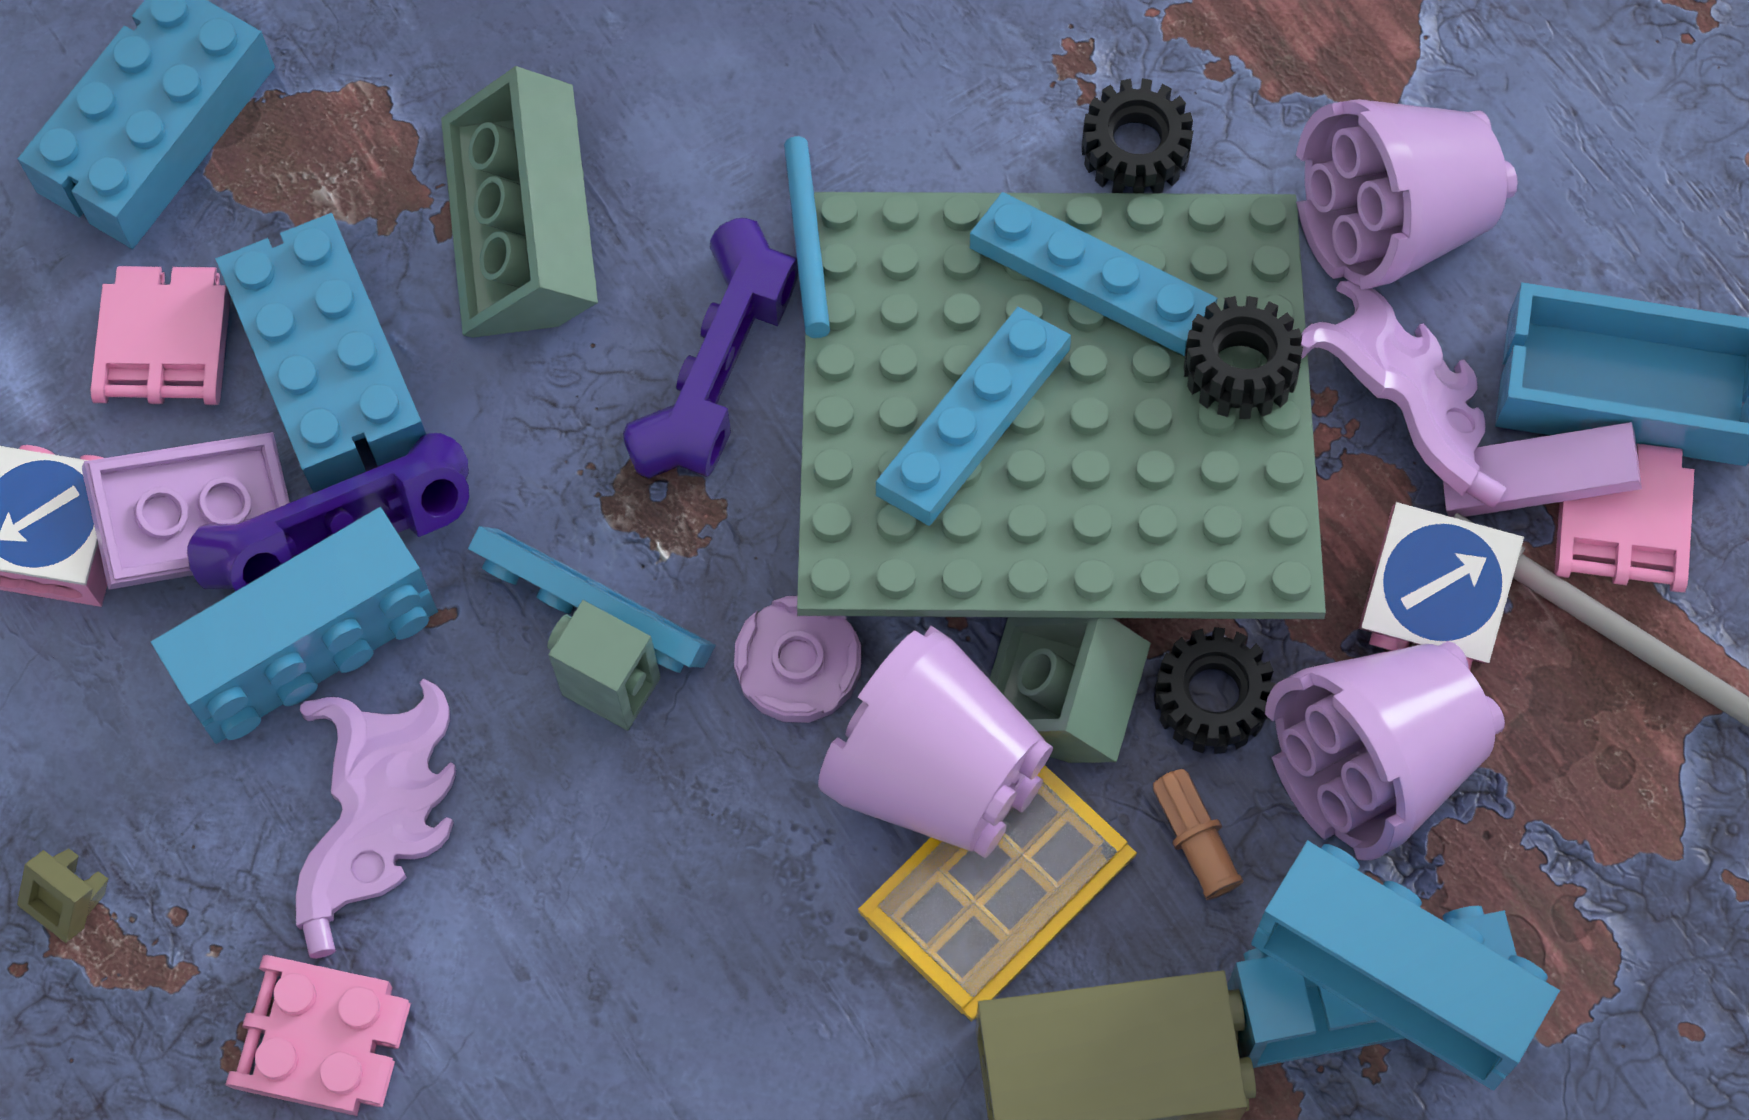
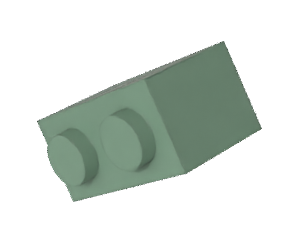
M582 600L572 617L568 614L561 617L549 637L547 648L551 651L548 655L562 695L628 731L661 678L651 636Z

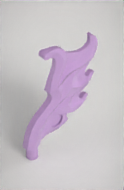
M1340 281L1336 287L1337 291L1352 299L1355 313L1350 318L1336 325L1319 322L1305 328L1301 334L1302 358L1313 348L1328 350L1338 357L1377 398L1389 399L1395 402L1403 412L1413 444L1424 462L1461 496L1468 493L1493 509L1505 492L1506 486L1479 471L1480 466L1475 463L1474 451L1485 433V418L1483 411L1478 407L1472 409L1467 405L1477 391V378L1473 369L1465 360H1460L1454 368L1455 373L1450 371L1443 360L1442 350L1436 337L1424 323L1417 327L1415 330L1416 337L1403 329L1397 321L1391 305L1375 289L1360 290V286L1350 281Z
M425 679L420 681L424 695L423 700L414 709L401 714L361 712L354 703L339 697L304 701L300 705V711L305 720L328 719L337 728L338 740L333 764L331 794L342 805L340 819L309 853L299 874L296 891V926L299 930L303 929L309 957L312 959L327 957L336 951L329 922L334 920L335 912L348 903L382 896L396 888L407 878L402 867L396 866L398 859L427 857L440 849L449 839L454 823L452 819L446 817L434 828L426 825V820L432 808L436 807L451 789L456 776V767L450 762L439 774L432 773L429 770L428 762L434 747L446 734L450 722V708L444 693L435 684Z

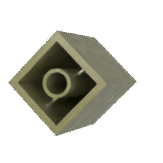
M1225 970L978 1001L976 1038L988 1120H1241L1245 1111H1249V1099L1256 1098V1084L1251 1058H1239L1238 1031H1242L1245 1028L1244 1010L1239 989L1228 990Z

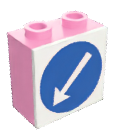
M23 445L19 449L0 446V590L102 607L107 589V581L82 473V465L84 461L102 459L103 457L83 455L80 459L55 455L53 452L38 446Z
M1396 502L1391 509L1358 629L1372 632L1370 645L1390 651L1408 648L1410 643L1416 645H1440L1449 641L1455 643L1464 652L1469 670L1473 660L1489 663L1524 537Z

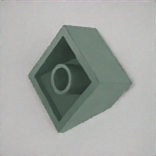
M1008 617L989 680L1045 739V742L1053 746L1051 758L1068 763L1117 762L1151 643L1114 618Z

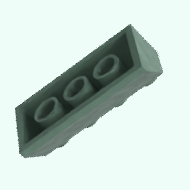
M515 66L441 118L462 334L472 338L559 327L598 303L573 85Z

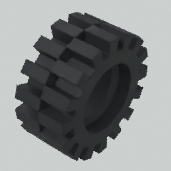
M1142 78L1140 89H1133L1131 79L1121 80L1119 93H1116L1112 85H1109L1102 90L1101 100L1094 97L1089 104V112L1085 114L1083 126L1082 155H1085L1084 165L1088 173L1096 170L1095 182L1102 188L1111 180L1113 181L1112 193H1123L1125 186L1133 187V193H1144V189L1147 186H1150L1152 193H1162L1165 181L1173 186L1179 180L1180 171L1185 172L1194 132L1192 131L1193 119L1191 112L1184 114L1186 102L1180 95L1173 101H1170L1172 88L1163 83L1158 93L1151 91L1152 80ZM1142 123L1155 129L1160 136L1161 142L1150 153L1133 154L1119 148L1113 135L1122 125Z
M1236 296L1225 298L1222 311L1213 302L1206 306L1204 317L1197 314L1194 318L1192 329L1188 332L1184 377H1188L1187 387L1192 395L1200 391L1199 403L1208 409L1216 401L1219 403L1218 415L1228 417L1232 407L1239 408V419H1250L1252 408L1257 407L1261 417L1272 413L1273 402L1281 408L1288 401L1289 392L1294 393L1303 352V346H1301L1302 335L1299 328L1292 330L1294 319L1288 313L1277 319L1278 305L1268 301L1266 307L1262 310L1256 308L1258 297L1247 296L1246 305L1238 306ZM1233 346L1249 347L1262 353L1267 358V363L1253 369L1236 368L1225 363L1219 357V352Z
M1214 627L1212 636H1205L1202 628L1192 631L1190 640L1187 642L1183 637L1173 644L1172 652L1170 654L1166 652L1161 662L1155 685V709H1160L1161 711L1159 721L1164 729L1171 726L1175 730L1173 734L1174 740L1182 745L1185 739L1194 742L1192 750L1203 753L1205 746H1214V754L1226 753L1228 745L1234 744L1237 750L1247 744L1250 735L1256 737L1262 729L1265 719H1267L1265 715L1266 702L1270 691L1275 686V682H1271L1274 672L1270 661L1262 662L1261 659L1264 651L1256 643L1250 649L1244 645L1247 636L1237 631L1234 639L1224 637L1225 628ZM1208 669L1226 672L1237 683L1239 689L1238 701L1233 707L1223 712H1209L1200 708L1193 701L1189 691V684L1195 675Z

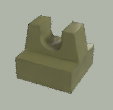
M67 849L53 857L43 850L24 865L17 905L67 943L85 928L87 916L105 895L108 878L98 871L89 879L83 881L74 874L79 856L71 849Z

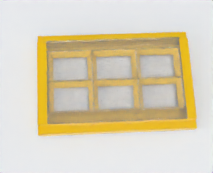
M1046 765L1037 775L1043 779V782L1036 796L1022 813L1012 807L1002 821L1007 825V828L1001 840L988 857L984 858L975 851H969L931 837L858 908V912L868 921V924L971 1022L977 1017L978 1001L995 999L1137 854L1118 832Z

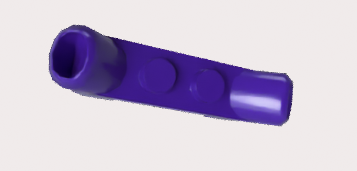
M742 217L730 220L720 225L711 237L709 247L728 288L721 303L712 302L704 316L700 336L705 339L697 357L688 355L681 367L676 384V389L681 392L676 403L626 424L623 431V439L638 475L650 479L680 466L708 477L720 459L731 434L728 408L717 403L754 320L758 319L778 326L798 277L797 257L770 249L757 221Z
M442 433L426 434L419 438L406 456L239 524H205L200 526L189 540L187 546L189 569L198 584L204 589H234L237 591L379 507L383 509L397 533L410 529L418 537H421L454 522L466 509L469 500V485L466 481L469 474L468 459L462 446L453 438Z

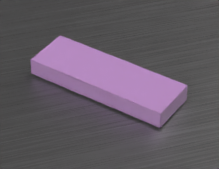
M1632 422L1477 447L1474 451L1475 463L1480 466L1479 471L1506 486L1505 492L1493 509L1468 493L1461 496L1443 481L1446 512L1449 517H1454L1456 513L1467 517L1642 489L1635 431Z

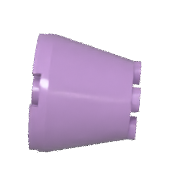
M1360 99L1332 103L1319 108L1310 117L1302 131L1296 156L1300 160L1305 161V191L1307 200L1296 203L1308 244L1319 264L1333 279L1344 277L1353 284L1360 286V290L1390 284L1489 231L1500 219L1506 199L1513 197L1517 191L1518 183L1515 169L1509 162L1504 160L1499 142L1491 129L1490 120L1482 111L1465 112Z
M932 626L929 627L924 636L914 630L889 654L859 694L858 698L863 702L854 713L846 729L845 735L848 737V740L845 742L838 737L832 741L821 767L818 787L821 792L844 807L954 846L975 851L986 858L1001 840L1007 828V825L1002 821L1012 807L1022 813L1036 796L1043 782V779L1037 775L1049 759L1053 746L1045 742V739L951 638Z
M1449 641L1440 645L1422 644L1305 668L1278 682L1270 691L1265 708V715L1276 722L1278 740L1282 751L1273 756L1272 760L1292 802L1307 823L1324 840L1332 835H1336L1343 842L1354 848L1358 860L1364 861L1377 859L1402 845L1490 756L1494 747L1495 735L1503 731L1505 724L1500 707L1493 699L1485 696L1478 681L1469 670L1464 652L1455 643Z

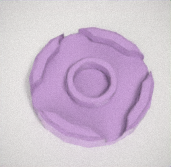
M785 596L772 601V605L763 608L759 613L757 610L745 621L735 642V674L744 696L761 713L782 722L810 723L833 714L851 697L861 676V644L856 631L854 632L852 625L846 620V616H797V596Z

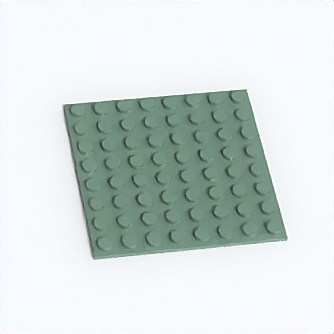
M814 192L830 332L822 338H811L805 333L797 616L1325 619L1326 608L1308 353L1304 358H1301L1294 393L1289 392L1288 401L1281 408L1273 402L1272 413L1261 417L1257 407L1252 408L1250 419H1239V408L1232 407L1228 417L1218 415V402L1214 401L1207 409L1199 403L1200 391L1193 395L1187 387L1188 377H1184L1185 356L970 249V232L1001 193ZM1006 193L1217 297V305L1221 311L1224 307V300L1227 297L1236 296L1238 306L1246 305L1247 296L1258 297L1256 308L1264 310L1268 301L1278 305L1277 319L1288 313L1294 319L1292 330L1299 328L1302 334L1306 328L1296 194ZM1017 307L1071 335L1069 352L930 526L876 496V480ZM1233 346L1219 352V357L1225 363L1236 368L1253 369L1267 363V358L1262 353L1249 347Z

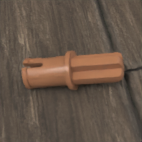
M1179 769L1160 777L1153 783V791L1176 835L1172 844L1177 850L1183 849L1194 874L1200 882L1206 900L1220 897L1239 887L1244 881L1241 875L1237 873L1218 833L1222 828V824L1218 819H1211L1189 773L1184 769Z

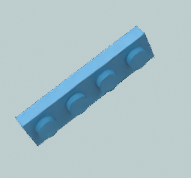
M1004 192L998 196L970 232V249L1183 356L1186 353L1188 332L1192 329V321L1197 314L1205 316L1206 306L1213 302L1217 304V297Z
M1017 307L876 480V496L930 526L1069 352L1071 335L1030 312Z
M479 526L468 547L469 550L486 558L482 566L483 570L514 585L517 584L520 577L540 587L536 597L555 609L571 614L574 606L578 608L582 600L650 635L657 663L672 671L681 673L684 665L705 668L716 646L710 641L499 529Z

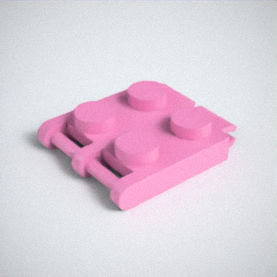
M117 267L115 284L102 285L91 382V399L93 403H108L109 397L147 398L149 404H163L165 398H201L204 400L205 405H219L231 296L226 285H219L220 275L217 273L216 267H173L170 285H165V274L162 272V267Z
M1637 443L1642 489L1559 502L1555 575L1569 578L1571 572L1607 576L1612 577L1613 584L1627 585L1629 579L1670 584V591L1684 593L1687 588L1689 575L1695 469L1682 468V449Z
M263 955L259 969L265 972L254 1012L246 1013L242 1027L248 1029L237 1071H229L225 1085L240 1091L354 1116L358 1115L361 1103L383 1107L395 1061H393V1058L374 1053L377 1045L399 1049L411 1005L409 1000L392 996L391 991L393 987L389 981ZM274 991V1003L271 1009L270 1016L268 1017L266 1015ZM261 1033H263V1041L258 1047ZM255 1057L256 1065L254 1068L253 1075H249Z

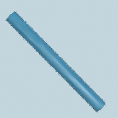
M794 136L785 141L784 150L804 326L807 336L822 338L829 334L830 323L808 141L805 138Z

